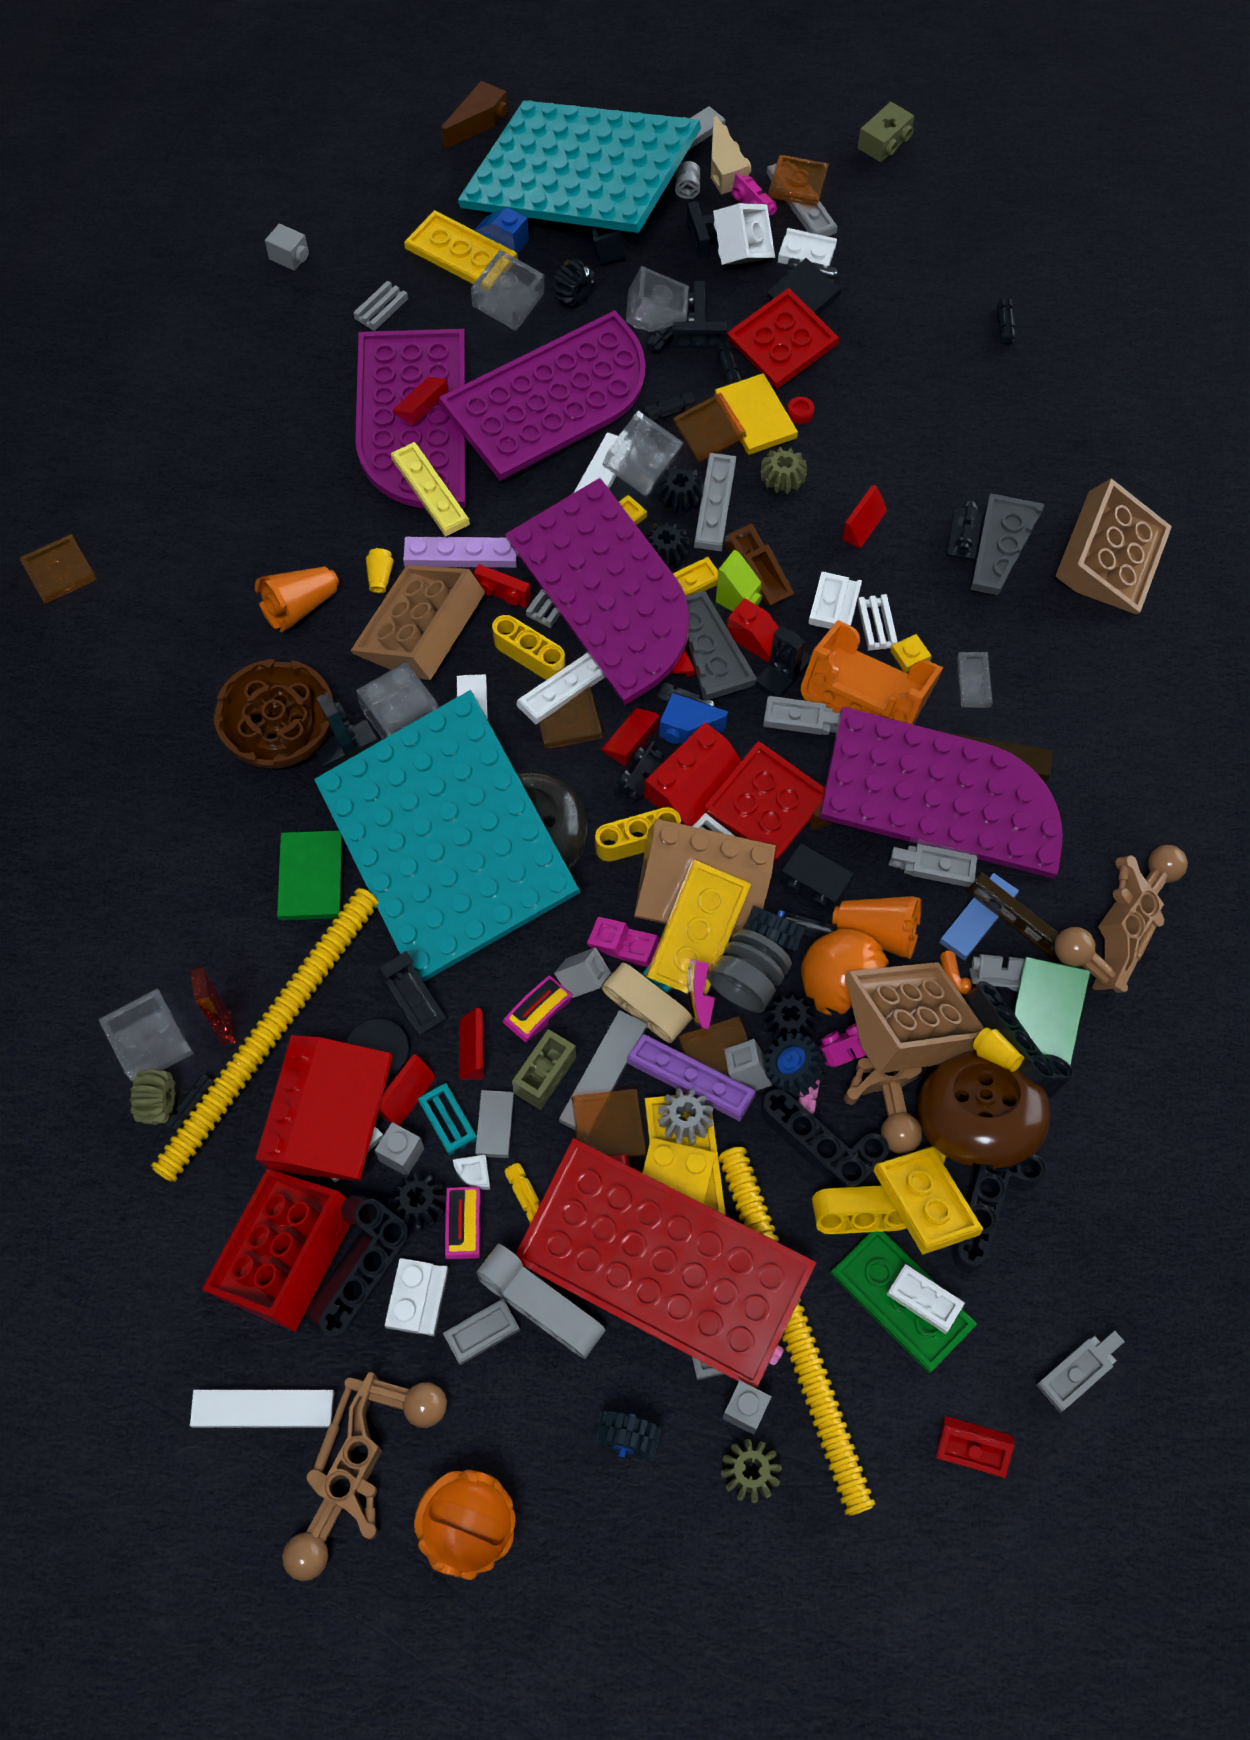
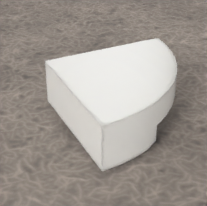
M486 1155L453 1160L455 1170L463 1182L471 1187H480L481 1190L490 1189Z

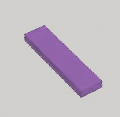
M644 1033L627 1056L628 1064L676 1089L680 1088L686 1094H688L690 1089H695L694 1098L696 1099L705 1094L707 1097L705 1104L738 1121L742 1119L756 1096V1091Z

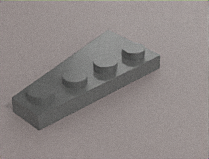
M990 493L971 590L994 595L1000 594L1045 504Z
M701 591L685 596L690 618L688 644L704 701L755 686L757 681L755 674L707 593Z

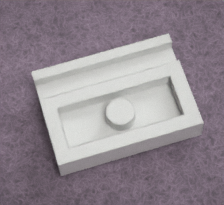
M787 228L786 236L778 255V263L788 264L789 259L792 257L800 259V262L807 258L809 261L823 264L824 268H827L831 264L837 239Z
M821 572L809 624L831 629L836 621L839 620L851 626L862 580H857L856 582L849 580V577Z
M400 1258L385 1327L387 1329L416 1334L421 1333L435 1337L449 1271L448 1266H437L431 1263Z

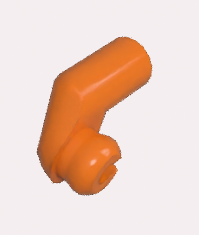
M953 951L943 952L940 955L942 968L960 994L967 995L972 990L971 980L967 977L960 978L955 953Z

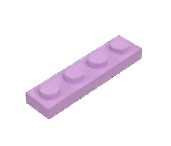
M405 537L403 558L405 567L406 565L477 567L480 564L485 567L517 568V554L506 538Z

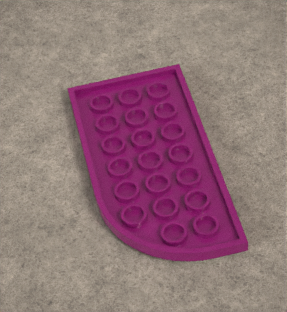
M614 310L440 396L439 405L501 481L613 423L626 414L637 401L642 390L646 369L644 352L637 336Z
M465 330L359 332L356 449L359 463L366 477L387 497L405 505L426 509L391 458L392 452L415 442L460 507L466 508V438L441 408L439 402L414 426L392 411L427 377L447 380L449 392L465 384Z
M601 478L596 479L505 534L513 550L624 705L654 688L675 668L685 650L690 630L689 610L684 591L676 577Z
M842 707L819 819L916 844L976 855L979 860L1053 879L1058 875L1063 838L1060 813L1050 790L1029 765L1010 752L993 745Z

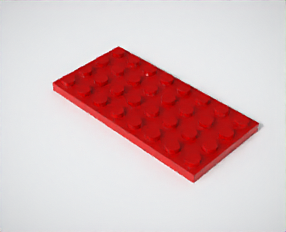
M575 1138L572 1139L515 1254L522 1261L523 1267L737 1381L740 1380L756 1389L817 1264L816 1261Z

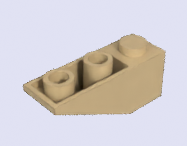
M715 116L713 120L710 178L722 195L732 191L735 173H738L741 177L749 176L751 165L749 160L744 158L740 152L738 143L733 141L729 135L727 126L721 123L718 116Z

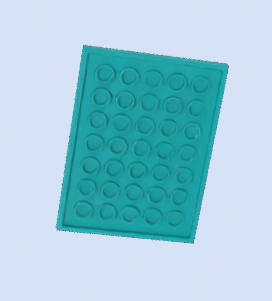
M523 100L458 198L459 206L463 209L491 213L507 207L527 218L639 233L701 130L700 120Z
M471 690L314 779L369 892L379 902L377 908L399 953L402 954L405 951L409 953L414 961L412 965L423 982L581 893Z

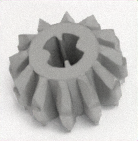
M680 1088L676 1089V1098L667 1094L664 1098L666 1105H661L658 1108V1113L663 1116L658 1119L659 1127H667L664 1134L666 1138L676 1134L677 1144L683 1142V1137H688L689 1143L693 1145L696 1141L695 1134L705 1138L707 1136L705 1128L713 1126V1119L709 1117L713 1113V1107L704 1105L707 1100L705 1094L697 1099L694 1098L695 1089L693 1088L689 1090L688 1096H684ZM684 1112L691 1113L687 1121L681 1120Z

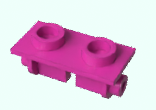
M735 173L731 195L739 203L767 204L769 215H773L777 211L776 202L766 193L762 194V189L752 177H741L738 173Z
M856 1023L848 1027L844 1034L839 1035L838 1031H834L820 1039L822 1044L819 1048L826 1056L827 1062L824 1063L827 1066L837 1067L855 1059L850 1048H852L857 1059L866 1056L861 1047Z

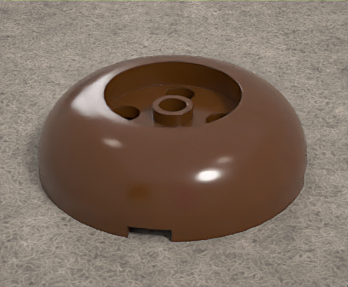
M267 659L242 668L227 680L217 696L218 702L214 714V724L224 746L241 761L260 768H285L306 760L324 744L329 736L331 727L317 697L327 692L332 701L333 697L326 681L311 667L293 660L289 663L275 662L274 659ZM255 715L262 716L260 722L253 723L252 721ZM277 734V737L268 739L270 735Z
M977 1051L956 1055L937 1065L924 1080L918 1095L917 1117L925 1137L939 1152L967 1166L972 1167V1164L976 1163L992 1165V1169L1018 1164L1037 1152L1048 1134L1051 1111L1045 1089L1031 1082L1019 1069L1011 1072L978 1057ZM964 1097H968L967 1101L960 1102Z

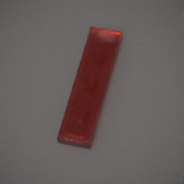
M204 967L191 969L192 972L190 974L195 1001L221 1043L224 1045L235 1043L230 1013Z

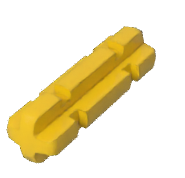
M516 1163L505 1169V1175L509 1183L513 1184L512 1189L523 1210L527 1211L526 1215L531 1224L540 1202L528 1178H525L526 1175L521 1164Z

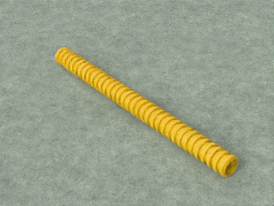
M360 888L356 889L354 892L356 896H351L349 899L350 904L346 903L343 907L344 911L338 913L339 919L332 921L333 927L329 926L326 929L327 934L321 936L322 941L315 944L316 949H312L309 952L310 957H306L303 960L304 965H300L297 968L299 972L292 975L293 980L286 983L287 988H283L280 991L281 996H277L274 999L275 1004H271L268 1007L269 1013L265 1012L262 1015L263 1021L259 1020L256 1023L257 1029L253 1028L250 1031L251 1037L247 1036L244 1039L245 1045L239 1046L240 1052L233 1054L234 1060L227 1062L226 1066L228 1068L221 1070V1077L215 1078L214 1086H209L208 1095L204 1094L201 1097L202 1103L198 1102L195 1105L196 1111L189 1113L190 1119H185L183 1121L184 1127L178 1128L176 1131L178 1135L171 1137L170 1141L172 1143L170 1146L165 1145L164 1154L160 1153L157 1156L158 1162L151 1164L152 1169L161 1177L170 1182H176L178 1179L176 1177L177 1173H182L184 1171L183 1165L190 1163L188 1158L195 1156L197 1153L195 1149L203 1145L202 1139L209 1137L208 1131L215 1129L214 1123H219L221 1120L220 1115L226 1114L228 1111L226 1107L234 1103L233 1097L237 1098L240 1095L239 1089L246 1087L244 1082L251 1080L252 1076L250 1074L257 1072L258 1068L256 1066L258 1064L261 1065L264 1062L263 1057H267L270 1054L269 1049H273L276 1046L275 1040L279 1041L282 1038L281 1032H286L288 1029L287 1024H292L294 1021L292 1017L299 1015L298 1009L304 1008V1001L310 1000V993H314L317 990L316 985H320L323 982L322 977H326L329 974L327 970L334 967L333 962H337L340 959L339 954H343L346 951L345 946H349L351 944L350 939H354L357 936L356 931H360L363 928L362 923L368 921L367 916H371L374 913L373 908H377L379 902L369 891Z
M734 1147L722 1152L718 1156V1161L723 1163L721 1167L722 1172L727 1173L725 1180L730 1182L728 1189L734 1193L732 1200L737 1201L735 1208L741 1212L739 1219L744 1221L743 1225L778 1242V1236L773 1234L775 1227L769 1224L772 1219L769 1215H766L768 1208L762 1204L764 1197L759 1196L761 1189L755 1185L757 1178L752 1176L754 1172L753 1167L748 1166L750 1159L745 1157L747 1153L746 1148ZM798 1302L782 1339L783 1342L788 1343L786 1347L787 1352L792 1354L790 1362L796 1365L793 1369L794 1373H798L800 1376L797 1381L798 1384L803 1385L801 1392L807 1396L805 1400L806 1405L811 1407L809 1415L815 1418L812 1422L813 1426H818L817 1437L822 1438L821 1448L826 1449L825 1459H829L831 1463L828 1465V1468L834 1471L835 1475L832 1476V1479L837 1481L839 1485L836 1490L838 1493H842L841 1504H846L845 1515L852 1516L873 1508L876 1503L874 1499L870 1500L869 1494H871L870 1488L866 1489L865 1483L867 1479L866 1477L862 1478L861 1472L863 1468L857 1464L859 1457L853 1453L855 1446L849 1443L851 1435L845 1432L847 1424L841 1421L843 1413L837 1410L839 1402L833 1399L835 1391L829 1388L832 1384L831 1380L825 1377L828 1373L827 1369H822L821 1365L824 1361L822 1358H818L817 1354L820 1353V1350L814 1347L816 1339L810 1336L812 1328L807 1327L808 1318L802 1314L805 1309L803 1306H799Z

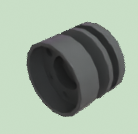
M739 929L733 934L731 942L726 945V955L719 957L708 973V980L712 987L728 1001L748 1011L760 1013L765 1011L770 1000L775 995L776 989L774 986L781 985L784 975H787L790 971L792 961L788 954L769 938L751 930Z

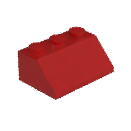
M705 722L645 780L644 797L659 809L666 807L675 809L680 815L681 824L693 826L706 813L703 811L704 805L740 764L741 759L728 739Z

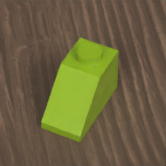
M733 550L718 571L716 602L731 611H734L744 598L759 606L762 600V595L760 594L761 581L738 551Z

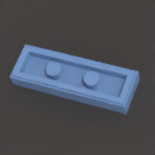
M995 873L992 874L990 879L1012 897L1015 898L1017 896L1018 889ZM973 898L943 935L939 943L965 961L999 917L977 899Z

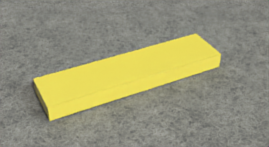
M415 442L391 453L392 461L445 537L470 525L469 518Z

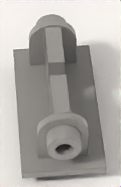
M980 954L979 957H973L972 968H969L972 984L985 981L993 987H1008L1013 991H1018L1024 959L1009 957L1007 968H1002V956Z

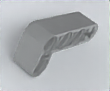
M501 1244L496 1245L476 1272L480 1282L501 1299H504L505 1302L583 1359H586L606 1331L594 1318L524 1268L522 1261Z

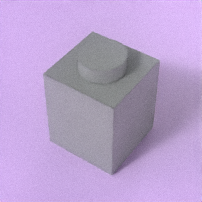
M280 223L265 239L269 259L294 271L309 255L305 235Z
M392 1122L377 1145L375 1153L380 1162L408 1176L422 1154L424 1146L419 1136Z
M739 1380L722 1419L754 1435L771 1396Z

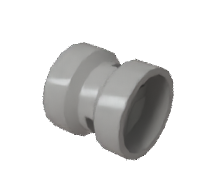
M685 161L678 166L676 170L675 192L679 197L692 199L699 194V165L691 161Z

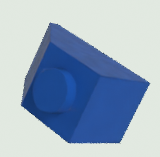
M507 207L486 216L474 230L517 252V254L529 241L528 218Z
M672 693L660 720L659 736L670 743L683 744L705 722L721 733L725 731L727 726L728 711Z

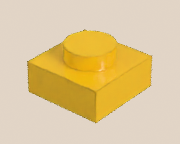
M917 634L893 644L890 650L905 673L909 672L916 662L922 660L930 662L931 654Z

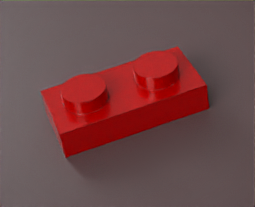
M480 564L476 567L474 577L486 592L485 595H493L505 600L510 605H519L527 608L531 601L530 583Z

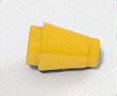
M372 549L366 557L369 590L371 592H386L394 559L391 557L392 554L388 550Z
M985 1028L974 1040L973 1049L977 1051L978 1057L1011 1072L1016 1071L1023 1062L1024 1056L997 1029Z

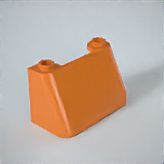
M837 620L813 650L801 684L800 691L803 698L810 702L825 703L826 707L833 709L834 713H840L842 707H847L914 725L936 685L943 667L922 660L916 662L910 669L909 674L857 651L860 643L859 633L852 626Z

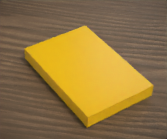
M764 373L715 389V397L748 455L797 438V429Z
M933 1146L875 1165L873 1170L922 1255L979 1236L982 1233L983 1227Z

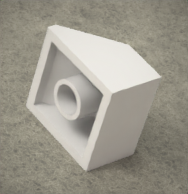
M738 203L713 211L715 219L714 228L717 232L719 244L718 253L722 265H737L775 258L767 204Z

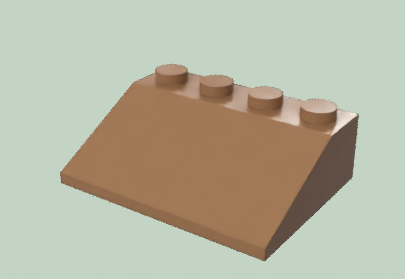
M1111 478L1088 492L1056 577L1077 593L1133 614H1139L1172 526Z
M406 565L352 647L351 652L409 678L431 680L486 592L469 569Z
M655 819L647 834L634 917L667 924L692 860H697L751 883L730 936L732 938L735 931L744 929L753 906L761 909L764 907L772 875L776 845Z
M939 962L848 971L845 975L861 1047L879 1074L939 1065L956 1055L975 1051L973 1049L974 1040L985 1028Z

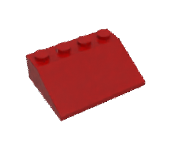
M291 1035L255 1160L269 1169L280 1173L360 1181L393 1055L388 1052L321 1037Z
M267 1169L202 1290L271 1323L296 1332L350 1227L343 1219L341 1213L342 1205L347 1198L336 1190Z

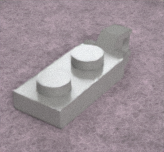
M769 696L763 727L829 735L830 732L836 733L840 713H834L833 709L826 707L825 703Z
M917 844V846H909L908 850L893 847L889 866L904 869V873L911 874V876L969 887L975 879L978 856Z
M1116 1331L1107 1336L1102 1342L1095 1336L1092 1339H1088L1036 1386L1060 1413L1063 1412L1114 1367L1113 1364L1116 1362V1359L1111 1353L1125 1341Z

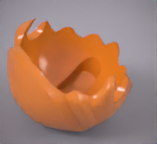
M839 929L816 940L807 950L801 965L805 994L814 1000L816 1009L826 1015H831L826 1008L835 1010L839 1014H845L852 1006L845 975L848 971L885 968L889 961L883 953V947L871 936L851 929Z
M475 1470L451 1471L430 1485L418 1503L414 1528L419 1539L418 1547L428 1558L431 1567L440 1573L467 1580L474 1579L478 1573L492 1570L495 1562L508 1553L513 1543L515 1513L509 1494L497 1479Z

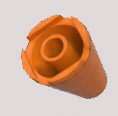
M323 566L260 577L255 582L256 594L261 592L263 601L259 602V605L267 621L274 629L280 627V632H284L335 594L339 581L333 570Z
M908 896L842 901L840 906L835 907L833 924L837 925V930L851 929L863 932L877 940L883 947V950L902 958L912 957L918 935L915 934L917 924L920 925L921 919L920 898Z

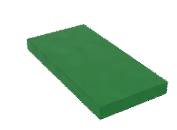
M884 1231L870 1232L830 1274L930 1374L977 1323L961 1309L950 1329L945 1334L887 1296L888 1291L905 1264L932 1282L934 1281Z

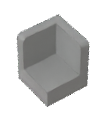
M594 947L566 958L554 974L560 984L574 998L599 989L611 972L597 948Z
M755 1039L724 1049L728 1072L732 1079L755 1091L773 1085L765 1074L767 1071L763 1066V1063H768V1061L764 1058L765 1055Z

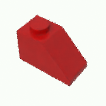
M744 598L728 617L727 629L736 643L770 663L773 636L779 627L767 611Z

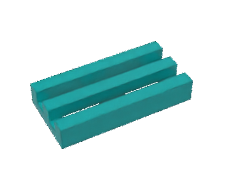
M447 1083L417 1098L449 1156L455 1153V1150L466 1147V1144L469 1142L477 1141L475 1132ZM444 1093L467 1135L461 1137L438 1095ZM429 1100H433L455 1139L453 1143L449 1142L427 1103Z

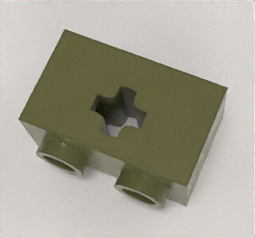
M890 101L860 129L858 149L882 162L889 155H893L904 141L907 142L911 138L914 131L912 127L914 115Z
M548 1029L513 1079L514 1094L541 1110L575 1061L576 1046Z

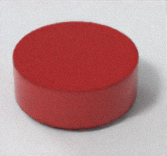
M795 397L788 403L787 414L793 423H808L814 415V404L808 398Z

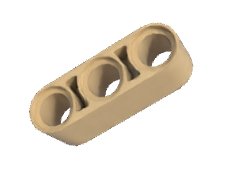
M621 963L601 986L603 992L612 1001L633 1017L647 1023L648 1029L668 1043H672L692 1020L691 1014L681 1004L626 963Z

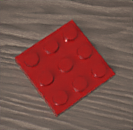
M790 288L783 291L727 332V339L761 374L764 373L767 380L776 389L839 344V337Z
M758 741L704 805L703 811L741 838L776 845L773 861L776 863L810 822L812 814L822 802L825 788Z

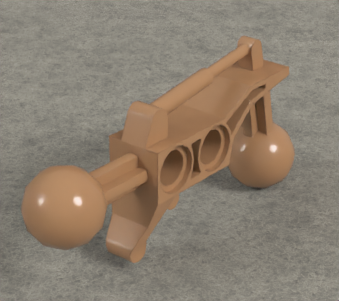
M1166 844L1157 847L1149 856L1147 866L1150 874L1146 879L1140 873L1135 857L1117 858L1116 866L1119 869V889L1113 891V897L1116 902L1098 926L1105 938V960L1095 953L1096 943L1092 935L1087 930L1079 927H1069L1061 931L1055 939L1054 951L1058 959L1065 965L1071 967L1083 966L1086 970L1090 971L1096 978L1092 986L1094 990L1113 989L1117 993L1126 992L1128 990L1127 982L1137 962L1141 959L1156 927L1164 924V918L1161 913L1164 903L1157 894L1165 883L1175 882L1184 876L1188 865L1185 853L1173 845Z
M866 1055V1058H861L856 1065V1076L853 1077L844 1100L847 1104L853 1105L862 1095L882 1091L888 1118L882 1124L881 1135L887 1140L889 1150L899 1154L912 1152L920 1145L922 1127L918 1119L907 1113L902 1087L914 1081L921 1073L922 1068L893 1071L894 1076H888L885 1073L879 1074ZM863 1073H869L870 1075L863 1081L861 1079Z
M368 1372L364 1381L354 1378H347L344 1384L346 1387L333 1422L328 1427L314 1468L307 1474L308 1483L324 1500L307 1532L299 1533L292 1537L285 1545L282 1554L285 1571L293 1579L299 1581L312 1580L325 1569L328 1561V1548L325 1541L342 1509L347 1510L357 1520L360 1531L366 1539L373 1540L378 1535V1529L375 1526V1508H373V1497L376 1496L377 1489L372 1484L366 1482L382 1453V1450L370 1440L366 1415L371 1401L401 1409L410 1424L419 1428H428L442 1420L446 1412V1396L439 1386L429 1382H422L407 1389L379 1381L372 1372ZM351 1391H355L357 1394L349 1407L348 1437L328 1474L325 1475L323 1471L340 1428V1420ZM360 1445L367 1446L368 1456L365 1461L359 1464L352 1463L351 1453L354 1448ZM340 1479H348L350 1490L347 1495L341 1498L335 1497L333 1493L334 1484ZM359 1494L366 1497V1509L364 1510L358 1498Z

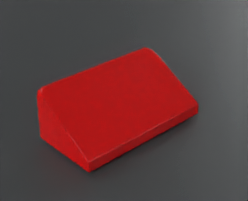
M427 377L392 410L393 413L414 426L439 402L440 396L449 392L447 380Z
M873 485L869 488L844 525L843 540L857 548L863 546L887 510L877 486Z
M636 708L604 745L602 752L626 766L630 762V758L640 745L643 746L660 726V715Z
M475 1008L462 1017L459 1022L461 1080H481L485 1077L484 1017L481 1008Z
M416 1054L411 1056L383 1093L378 1111L379 1116L389 1123L393 1122L398 1126L403 1123L418 1103L417 1098L423 1096L435 1080L434 1073Z
M944 1416L936 1458L1005 1478L1014 1449L1013 1436Z

